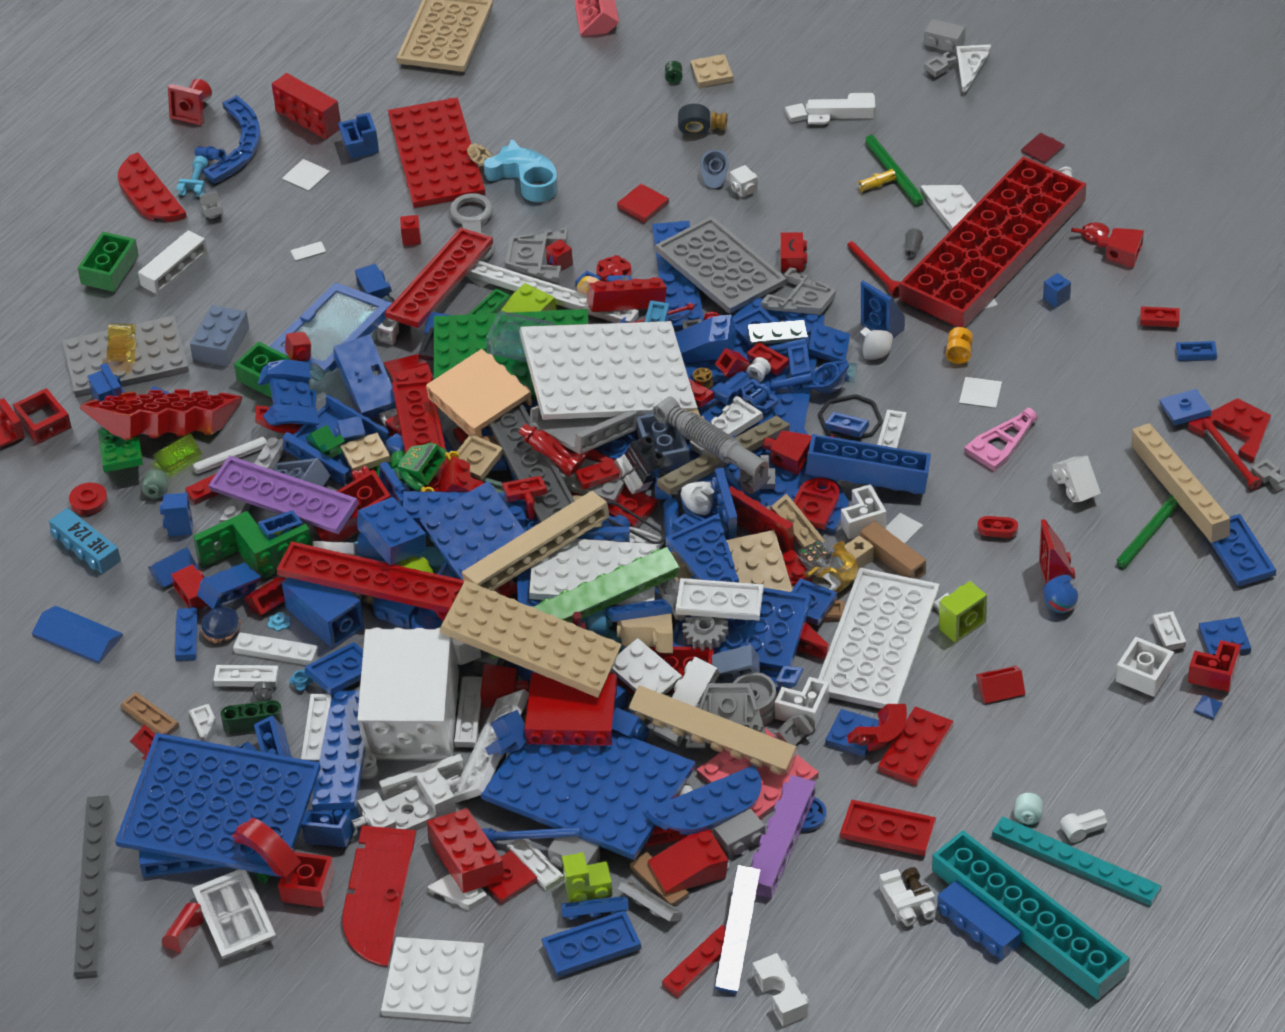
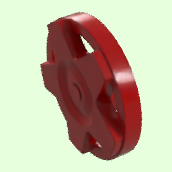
M618 255L600 260L596 267L597 276L601 277L604 282H607V277L610 275H623L624 272H628L626 275L631 276L632 273L631 264Z

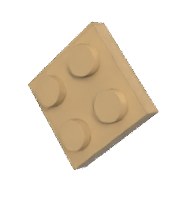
M725 54L690 60V66L699 88L733 82V74Z
M378 433L340 445L342 453L352 471L361 470L365 465L370 469L379 466L380 463L391 461L390 455Z
M470 434L457 450L459 459L470 463V476L481 481L503 455L502 447L473 434Z

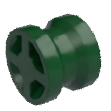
M678 61L668 62L665 65L666 81L672 84L680 82L683 78L681 63Z

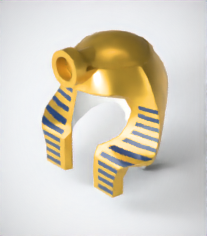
M840 541L833 546L835 552L831 555L832 562L830 567H809L803 574L805 577L815 574L816 577L825 579L832 584L830 590L838 594L855 580L858 572L857 560L846 550L844 541Z

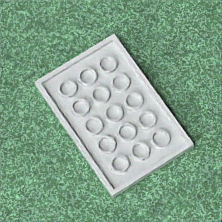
M574 539L531 567L529 599L545 600L557 597L562 591H570L577 588L582 582H590L600 574H608L620 565L626 566L638 557L644 558L650 555L651 552L656 550V544ZM655 587L615 605L652 601L655 597Z

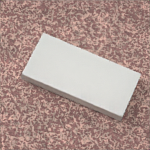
M680 578L676 614L760 621L764 585Z

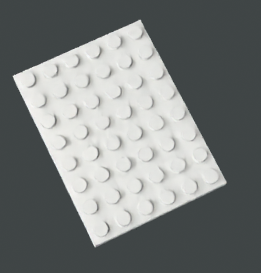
M671 321L520 327L519 333L543 420L616 417L631 410L638 412L637 416L653 413V407L670 396L676 399L680 407L686 411L697 409Z

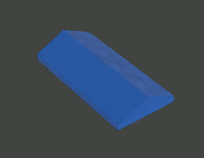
M56 605L42 612L32 632V635L99 664L123 637V633Z

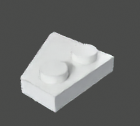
M450 874L428 886V892L431 895L435 893L445 897V901L458 904L466 910H471L488 900L487 894L482 888L462 893Z

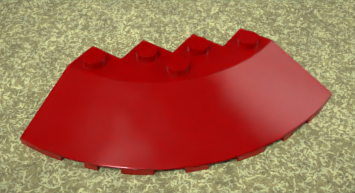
M174 389V393L163 394L162 390H149L148 394L136 395V392L120 393V396H105L104 401L91 400L81 404L80 409L111 434L120 436L124 440L133 439L134 436L140 433L146 434L150 438H159L168 432L176 433V436L183 437L194 430L201 431L205 435H213L226 424L242 401V396L219 392L218 395H208V391L204 390L190 393L188 389Z

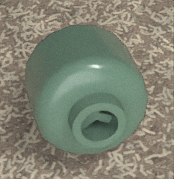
M161 470L148 471L142 481L141 488L143 493L153 499L163 497L169 486V478Z

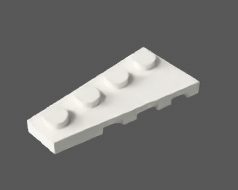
M736 396L733 399V403L730 406L727 405L722 410L723 413L719 417L713 418L711 423L727 434L737 436L762 420L763 414ZM689 442L690 448L702 456L708 452L696 443Z

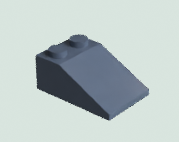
M318 458L277 463L273 469L274 471L322 487L326 485V481L330 477V474Z

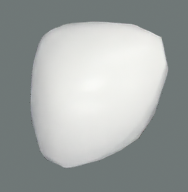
M865 327L860 332L865 337L863 344V356L865 359L876 360L882 358L891 350L893 336L888 331H870Z
M694 482L682 487L681 497L683 503L690 511L706 515L710 513L712 508L714 490L710 482Z

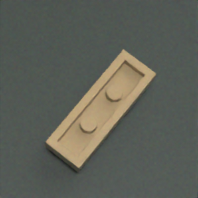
M787 494L770 506L771 510L777 515L789 520L793 524L794 538L802 548L814 542L821 541L823 543L825 541Z

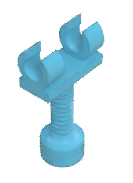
M196 156L192 164L194 171L191 179H179L176 189L179 191L178 195L185 196L187 190L197 192L195 197H200L201 194H204L206 189L205 183L198 179L201 171L206 169L208 165V160L205 157Z

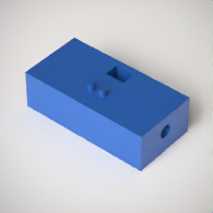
M369 334L334 346L333 357L356 412L364 417L373 419L379 417V413L395 409L392 384L371 335Z

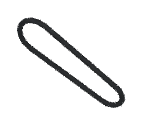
M606 501L607 504H613L618 506L619 508L626 511L633 517L637 518L641 522L645 523L652 529L659 532L662 535V539L660 541H653L631 529L630 533L652 544H661L662 542H664L665 534L660 529L645 521L644 519L634 514L630 510L626 509L619 503H616L614 501ZM609 518L606 519L618 527H625Z

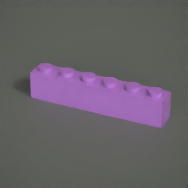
M791 775L788 783H784L782 797L775 803L774 816L770 817L767 822L768 830L760 838L759 851L755 852L752 857L753 865L751 868L760 870L756 888L757 895L773 898L815 799V781Z

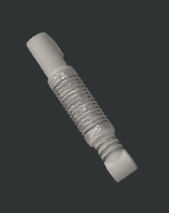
M671 396L653 407V414L660 423H670L678 429L681 435L727 464L732 463L740 468V484L747 493L753 494L768 483V463L744 448L742 443L696 413L687 412Z

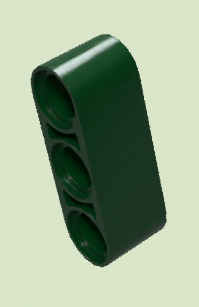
M276 700L229 705L220 712L223 729L227 733L255 731L254 724L272 715L281 725L284 722L281 704Z

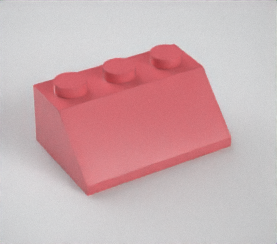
M615 0L575 1L580 35L606 34L619 23Z

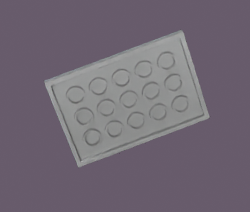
M712 216L655 245V251L729 314L786 284L787 278Z
M175 316L62 340L76 397L91 394L87 376L101 371L100 365L104 363L109 365L115 377L119 376L121 386L189 372Z

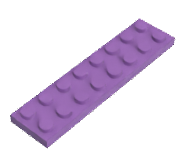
M232 456L227 458L208 485L211 491L278 514L293 510L302 522L339 534L359 504L357 498Z

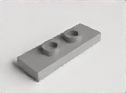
M673 578L655 586L662 598L672 606V613L675 618L682 621L686 615L676 614L679 591L677 579Z
M623 881L618 887L619 890L632 897L634 903L646 906L650 909V913L657 917H663L668 921H680L683 916L680 910L634 881Z

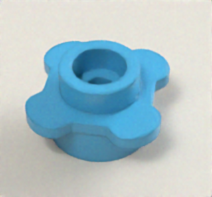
M305 670L294 672L289 679V684L294 685L297 691H303L308 685L314 683L305 674Z

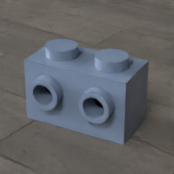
M752 645L712 655V665L717 667L720 673L716 679L718 683H733L738 677L746 673H760L759 655Z

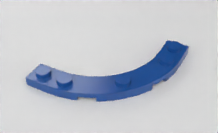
M238 95L222 102L223 109L232 115L241 126L242 133L239 146L227 155L223 161H219L203 170L204 175L214 184L236 173L245 166L255 154L260 143V126L253 109Z

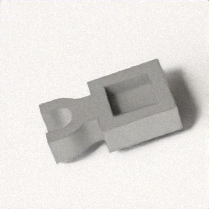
M946 52L941 58L936 56L925 62L924 69L934 77H937L948 71L949 66L957 64V57L950 58V52Z

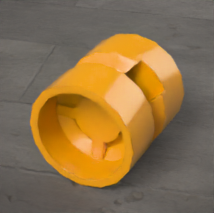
M957 327L948 333L946 357L950 362L963 364L971 358L973 334L970 330L964 327Z

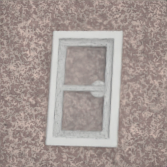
M239 869L192 888L198 904L201 905L202 913L222 959L277 937L248 871Z

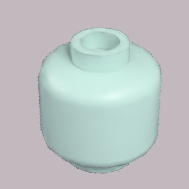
M1023 793L1016 798L1014 815L1017 821L1025 825H1033L1041 820L1043 801L1038 795Z

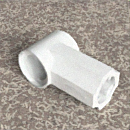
M1097 809L1079 816L1075 813L1068 814L1060 820V826L1069 841L1076 843L1083 840L1088 833L1106 828L1107 820L1103 810Z

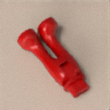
M524 424L518 432L525 437L524 441L530 444L533 450L544 454L569 477L573 475L575 470L579 469L588 455V452L578 454L568 451L544 430L537 431L536 426L531 427L528 424Z

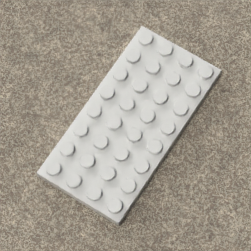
M865 568L859 569L818 678L829 682L830 698L881 709L886 704L900 703L934 607V602L940 590V584Z

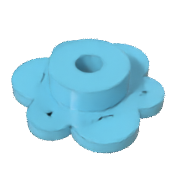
M278 612L276 615L269 617L270 621L267 625L270 629L281 631L290 627V616H285L283 612Z

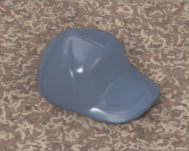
M709 150L701 158L703 181L706 186L713 189L723 185L729 167L728 157L722 150Z

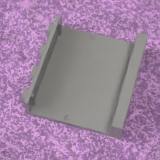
M538 405L531 408L530 426H536L537 431L544 430L560 444L578 454H582L635 431L638 412L631 410L616 417L543 420Z

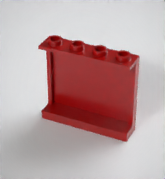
M532 673L525 724L526 744L612 746L615 695H617L618 689L617 674L608 675L597 698L542 674Z

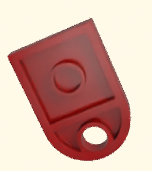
M813 478L801 485L793 502L813 527L825 530L839 502V488L829 479ZM821 486L827 487L824 490L818 489Z

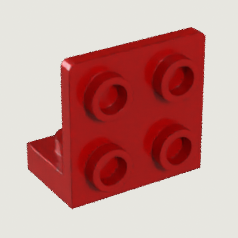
M5 398L0 399V448L25 437L21 420Z

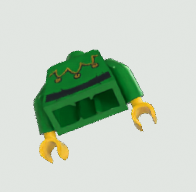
M434 443L412 446L404 457L396 459V467L400 470L402 479L415 491L433 492V488H425L424 485L429 484L446 458L448 463L452 456L459 458V454L456 451L448 453L446 449Z

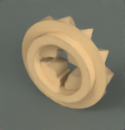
M470 144L467 149L470 158L481 166H484L486 159L493 157L492 153L481 144Z

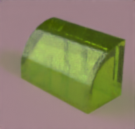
M190 433L158 451L153 457L159 466L169 473L201 455L202 452Z

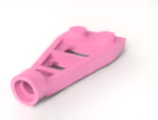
M1026 408L1018 416L977 436L964 447V452L995 472L1009 460L1032 424L1037 421L1038 416L1036 412L1031 408ZM1013 427L1019 433L1013 438L1005 433V431ZM995 438H1000L1007 445L1003 450H999L988 442Z

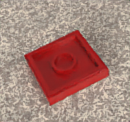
M640 183L617 202V208L646 223L669 204V198Z

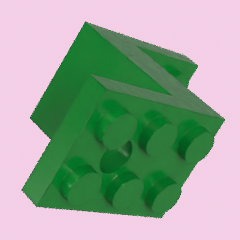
M248 511L193 535L198 563L202 568L235 552H239L248 566L261 576L260 581L277 574V568L291 542L312 546L310 531L306 524L268 540Z

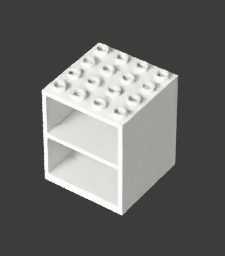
M423 628L365 629L357 721L365 751L372 753L376 760L440 761L453 756L459 668L452 637L439 633L440 628L435 630Z

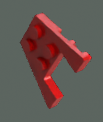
M1236 398L1211 411L1212 415L1188 423L1189 430L1203 437L1208 432L1203 425V419L1207 418L1214 426H1218L1247 441L1239 449L1238 455L1254 463L1269 426L1271 415Z

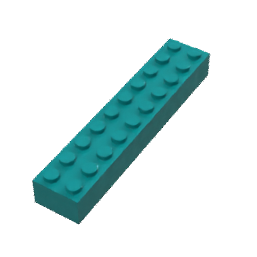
M964 830L932 855V872L949 885L957 880L1022 931V942L1095 999L1099 1000L1129 974L1130 957Z

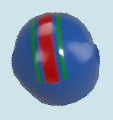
M1070 575L1058 576L1050 580L1043 588L1044 601L1053 612L1067 613L1077 604L1078 591L1072 587L1074 580Z

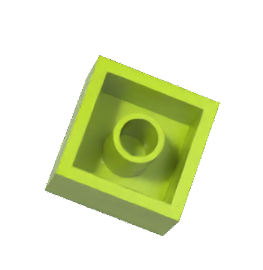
M971 581L959 586L956 591L939 601V630L955 643L986 623L987 594Z

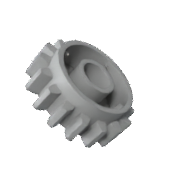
M691 615V618L686 617V623L682 624L683 638L686 639L687 644H691L694 649L701 647V651L705 647L710 650L720 647V644L725 642L726 636L729 635L728 621L725 618Z

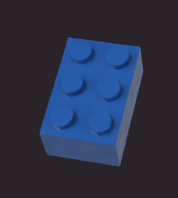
M394 497L358 510L357 529L389 565L425 551L426 533Z

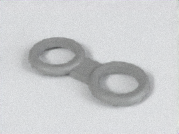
M470 193L456 198L452 202L449 212L451 218L457 223L462 224L464 229L487 235L482 233L481 223L490 218L493 212V205L486 196ZM467 202H478L485 206V211L476 217H464L457 212L458 208ZM494 242L479 261L484 262L490 258L494 252Z

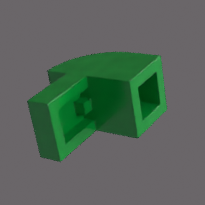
M328 425L305 437L311 447L330 458L343 452L339 446L345 442L342 435L334 437Z

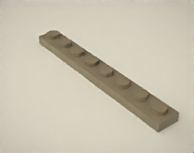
M776 415L735 437V439L751 452L761 447L766 437L775 439L781 431H790V424ZM707 452L657 479V486L667 494L672 495L681 490L685 485L700 480L713 473L715 469L724 467L727 463Z

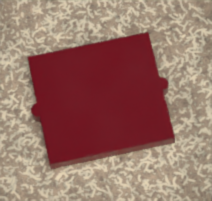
M1040 132L1021 149V152L1032 159L1046 164L1065 147V144L1055 140L1054 137H1049Z

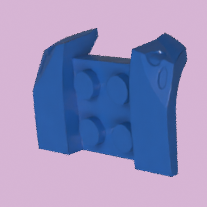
M285 359L270 362L262 369L258 385L270 382L273 405L263 415L270 425L276 426L287 423L319 425L317 408L312 407L308 382L311 379L308 362Z

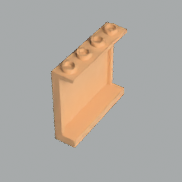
M483 349L426 385L428 398L468 435L473 434L479 438H482L481 429L523 401L529 406L532 405L530 389L527 386H523L515 375L508 373L502 364L499 365L491 354H487Z

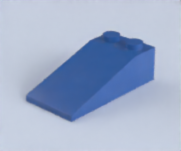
M732 315L711 317L675 333L684 363L718 359L725 348L734 351L737 335Z

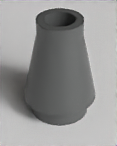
M909 229L905 234V254L908 257L916 256L917 250L924 239L923 233L919 229Z

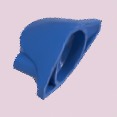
M848 361L829 362L819 366L812 372L813 381L802 383V386L807 389L817 390L823 394H832L839 391L850 378L847 374L849 368Z

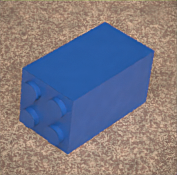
M289 577L282 582L287 611L332 650L365 628L361 602L350 591Z

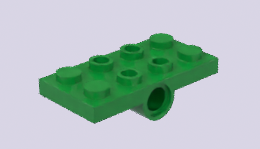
M104 427L98 429L104 472L143 465L139 435L134 436L133 439L124 440L120 436L111 434Z

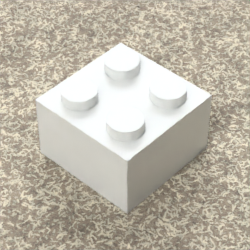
M1135 637L1117 664L1116 682L1155 697L1173 669L1174 652Z

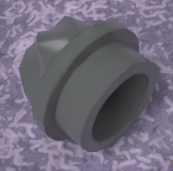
M267 681L255 683L252 690L256 700L259 702L268 701L272 698V693L274 692L271 683Z

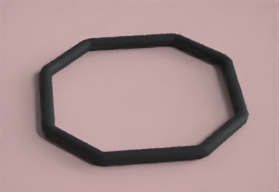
M858 394L829 399L818 412V416L828 436L833 435L834 438L846 440L860 439L854 436L844 438L825 429L822 413L830 403L853 398L872 404L879 422L870 433H865L860 438L870 437L875 434L883 423L876 403Z

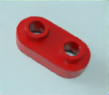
M983 516L977 522V530L983 536L1011 538L1018 533V522L1010 517Z

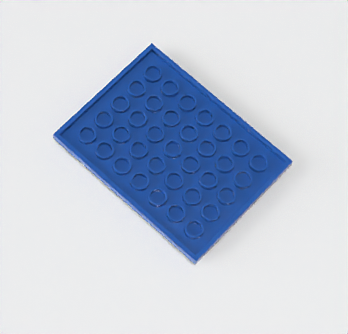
M612 731V746L526 744L525 741L521 749L509 753L487 784L483 793H481V798L555 829L578 827L582 830V834L576 837L635 860L657 827L646 816L647 809L676 798L696 768V762L638 739H631L615 731Z
M156 733L115 840L116 846L281 877L273 872L259 853L247 845L236 843L232 835L236 832L239 825L248 822L251 818H255L275 831L293 850L321 769L320 762Z

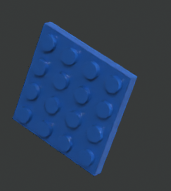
M489 481L419 520L424 531L456 576L463 580L462 571L525 533V530Z

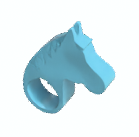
M512 139L509 146L501 147L502 149L499 154L484 161V173L487 180L498 181L503 177H518L520 179L521 194L529 201L543 202L552 199L557 194V173L553 163L545 156L533 150L519 147ZM535 181L546 182V184L533 185L531 183H534Z

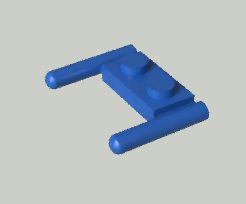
M806 338L769 346L770 349L776 352L788 350L792 376L789 379L771 382L770 388L772 390L813 381Z

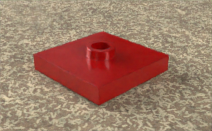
M512 850L501 856L503 860V881L485 886L502 905L538 882L537 876Z

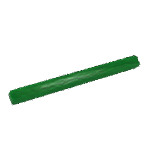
M872 134L866 136L865 142L888 171L890 169L894 170L895 174L892 176H896V181L916 205L923 204V195L876 137Z
M1173 495L1168 498L1117 558V566L1126 568L1177 508L1179 503L1174 499Z

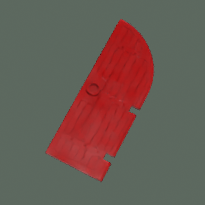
M375 826L361 827L358 843L365 844V848H357L348 886V889L355 890V893L346 895L342 923L346 939L354 951L374 964L389 965L415 843L416 830Z

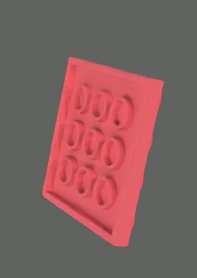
M765 728L767 735L778 739L774 734H772L768 729ZM723 750L699 767L697 775L709 784L748 768L753 764L746 758H742V760L734 758L730 755L731 752ZM799 755L796 756L789 775L784 773L777 775L764 765L761 768L755 766L761 777V792L752 811L762 820L774 811L776 801L782 797V787L785 782L788 783L791 775L815 781L819 778V772Z

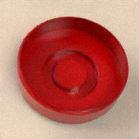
M88 482L76 486L70 492L69 502L72 510L77 514L92 515L100 512L106 506L108 497L102 485Z

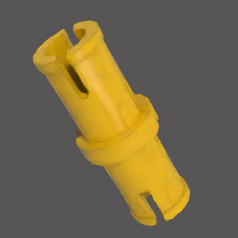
M890 169L880 174L875 173L872 177L858 181V185H862L859 189L861 192H864L874 187H882V184L896 180V176H892L895 174L894 170Z

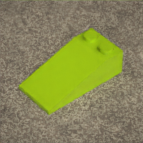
M524 283L513 293L499 313L556 310L555 297Z

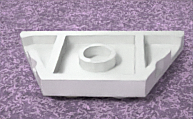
M962 185L921 186L920 192L950 230L976 205Z

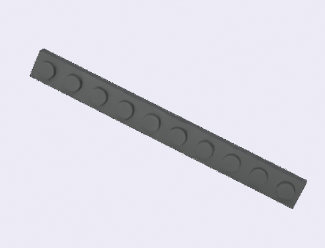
M108 795L87 797L74 966L75 978L98 976L110 805Z

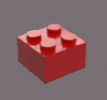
M294 852L301 863L286 877L281 876L278 885L281 902L324 908L335 875L333 858L330 856Z

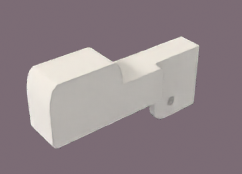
M850 93L848 99L808 100V103H806L808 124H827L830 122V119L875 118V96L873 93Z

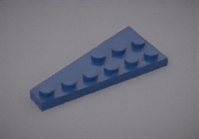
M719 513L666 537L667 545L695 579L739 583L729 545L725 539L724 529L720 523Z

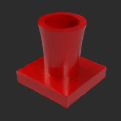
M194 79L188 88L170 84L167 87L169 118L202 125L205 122L203 103L212 97L210 85L202 79Z

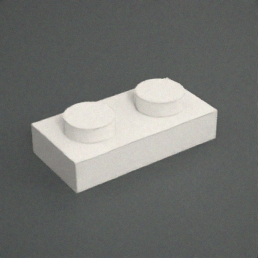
M1174 612L1153 615V623L1163 647L1168 650L1185 648L1186 640Z

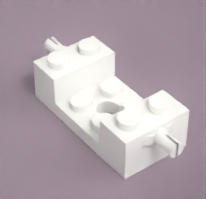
M434 767L416 775L418 786L385 801H382L377 792L358 800L360 817L352 820L351 823L354 829L365 825L418 830L427 826L428 820L456 812L455 797L450 787L461 784V780L458 775L446 780L441 776L437 768ZM405 810H413L411 814L403 813Z

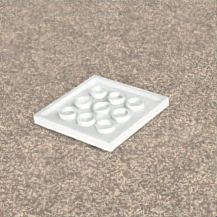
M396 937L381 1008L382 1016L471 1022L485 950L484 943Z

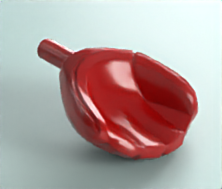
M1093 222L1086 224L1082 229L1072 228L1071 232L1080 233L1088 241L1097 243L1099 235L1108 237L1109 228L1103 223Z

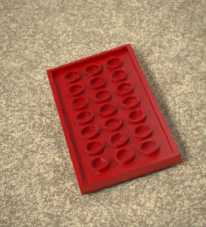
M458 97L388 110L390 124L413 208L454 201L456 198L470 193L486 195L478 164L470 158L467 152L471 140Z

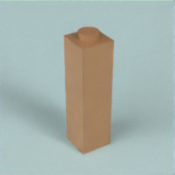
M876 521L862 528L860 536L870 541L874 546V556L897 574L913 579H919L926 574V559Z

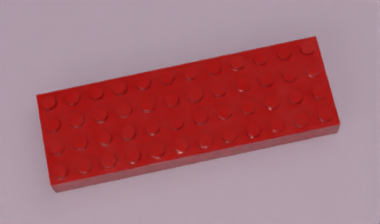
M1023 156L899 283V300L954 326L965 328L1086 200L1087 184Z

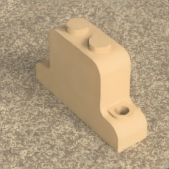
M671 614L617 621V638H621L622 645L626 647L638 638L646 646L655 647L657 652L673 653Z

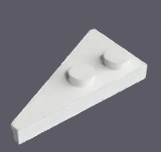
M991 44L956 46L962 92L968 91L991 52Z

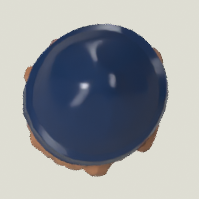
M216 607L204 615L201 633L206 640L214 644L221 643L222 640L228 641L239 630L241 620L235 610L226 607Z

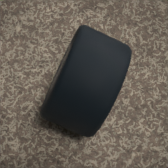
M696 103L682 106L678 111L679 130L685 134L706 133L710 129L709 109L704 105Z

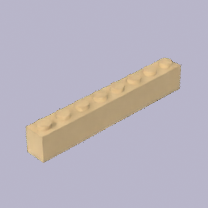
M1148 423L1132 429V448L1169 493L1174 496V499L1177 500L1209 541L1213 543L1229 537L1230 517L1154 427Z
M590 491L462 571L463 581L476 583L478 586L490 591L495 590L609 518L607 502L593 491Z
M638 685L629 706L630 712L638 716L642 721L645 719L652 721V725L660 729L664 727L670 728L672 733L681 737L684 734L690 736L691 740L698 744L708 743L716 751L722 752L726 750L731 752L730 755L740 760L746 758L757 767L761 768L764 765L777 775H782V773L789 775L798 754L797 747L640 685Z

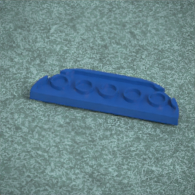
M752 765L649 808L646 811V816L664 830L669 828L680 831V834L685 835L712 829L752 809L756 805L761 792L760 774L755 765Z

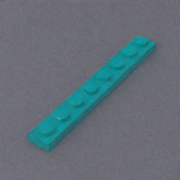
M1003 816L992 831V837L1149 906H1152L1161 892V885Z

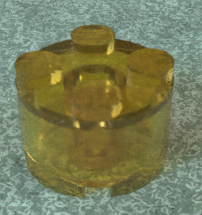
M108 324V361L135 362V351H132V349L136 348L137 338L133 337V335H136V324Z

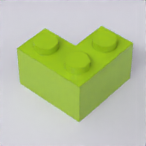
M584 852L562 856L564 882L569 902L613 896L607 861L587 865Z

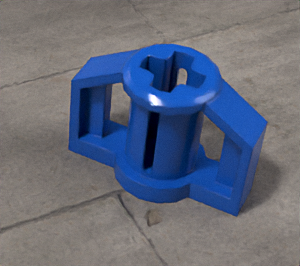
M754 378L741 387L742 399L762 413L766 414L778 405L779 399L771 393V390L765 384H760ZM752 388L755 389V391L751 393L749 396L746 395V393L749 392ZM765 400L769 401L764 406H760V404Z

